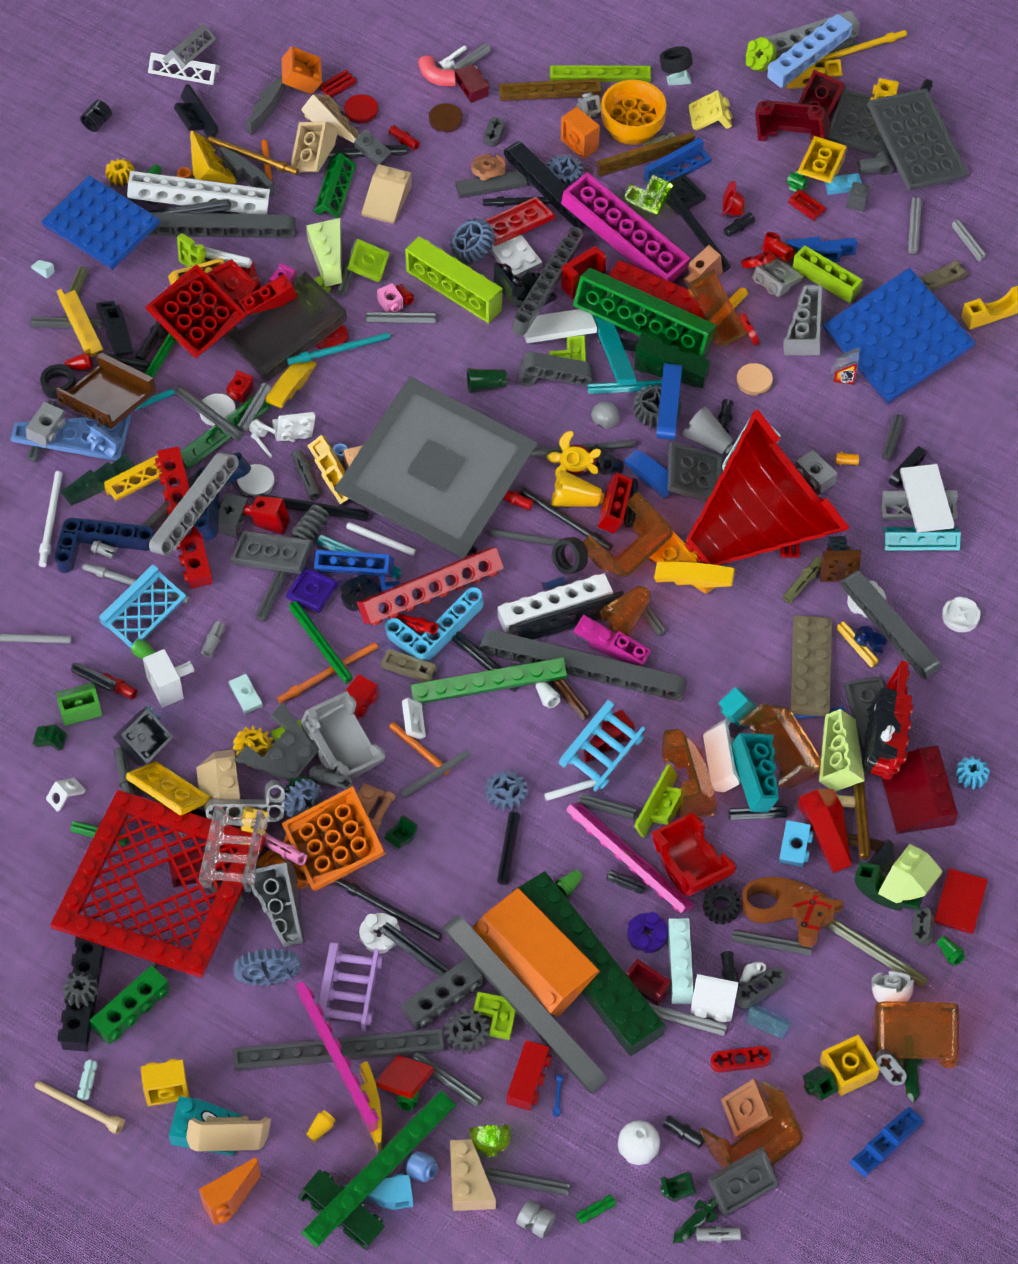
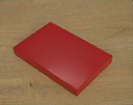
M949 868L934 923L973 934L988 879Z

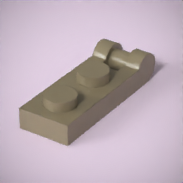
M955 260L950 265L919 278L931 292H934L966 278L968 272L964 268L962 269V264L959 260Z
M387 649L381 662V668L421 682L432 681V676L436 674L438 669L437 665L391 649ZM421 669L426 670V673L420 672Z

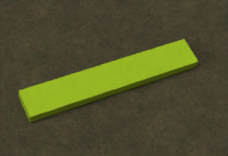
M550 65V81L600 79V82H621L626 80L651 82V66Z

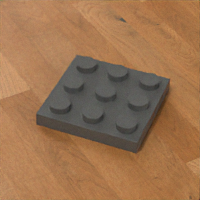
M671 442L668 446L667 491L706 502L721 474L722 456Z

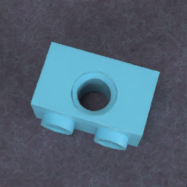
M786 821L779 863L802 868L804 862L808 863L810 851L806 850L807 843L812 842L813 831H810L809 824ZM798 840L802 843V847L794 848L791 842Z

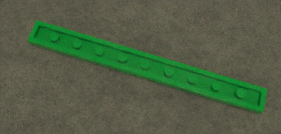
M441 1090L310 1222L301 1234L318 1248L450 1113L456 1104Z

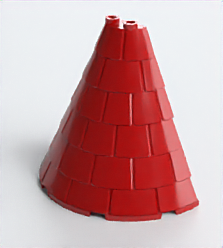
M758 409L752 412L745 430L742 432L699 518H697L686 539L687 542L684 544L690 553L694 552L697 555L696 561L698 563L720 566L735 560L753 557L756 554L778 550L781 547L825 537L828 534L847 531L850 528L827 498H819L778 446L776 442L781 438Z

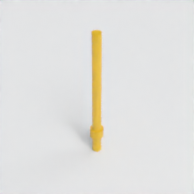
M906 30L896 33L890 32L883 37L828 53L817 61L815 65L886 42L888 44L895 42L896 39L906 37L907 32Z

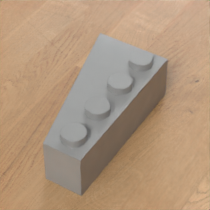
M804 285L792 323L788 328V334L783 342L784 356L820 355L823 308L822 285Z

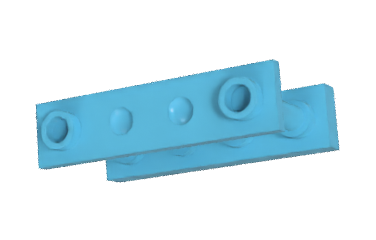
M607 700L567 749L558 763L563 768L568 763L570 765L574 764L597 783L593 788L594 792L599 788L604 789L610 781L608 776L633 745L636 744L638 746L645 737L642 734L646 728L642 726L636 733L613 715L614 712L611 710L614 704ZM603 720L611 722L632 739L626 747L601 729L602 726L600 724ZM592 734L600 737L620 753L614 762L590 744L588 739ZM580 749H585L607 766L608 770L601 776L581 761L576 753Z

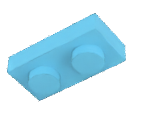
M859 173L836 176L831 183L824 181L828 195L850 192L853 182L861 183Z

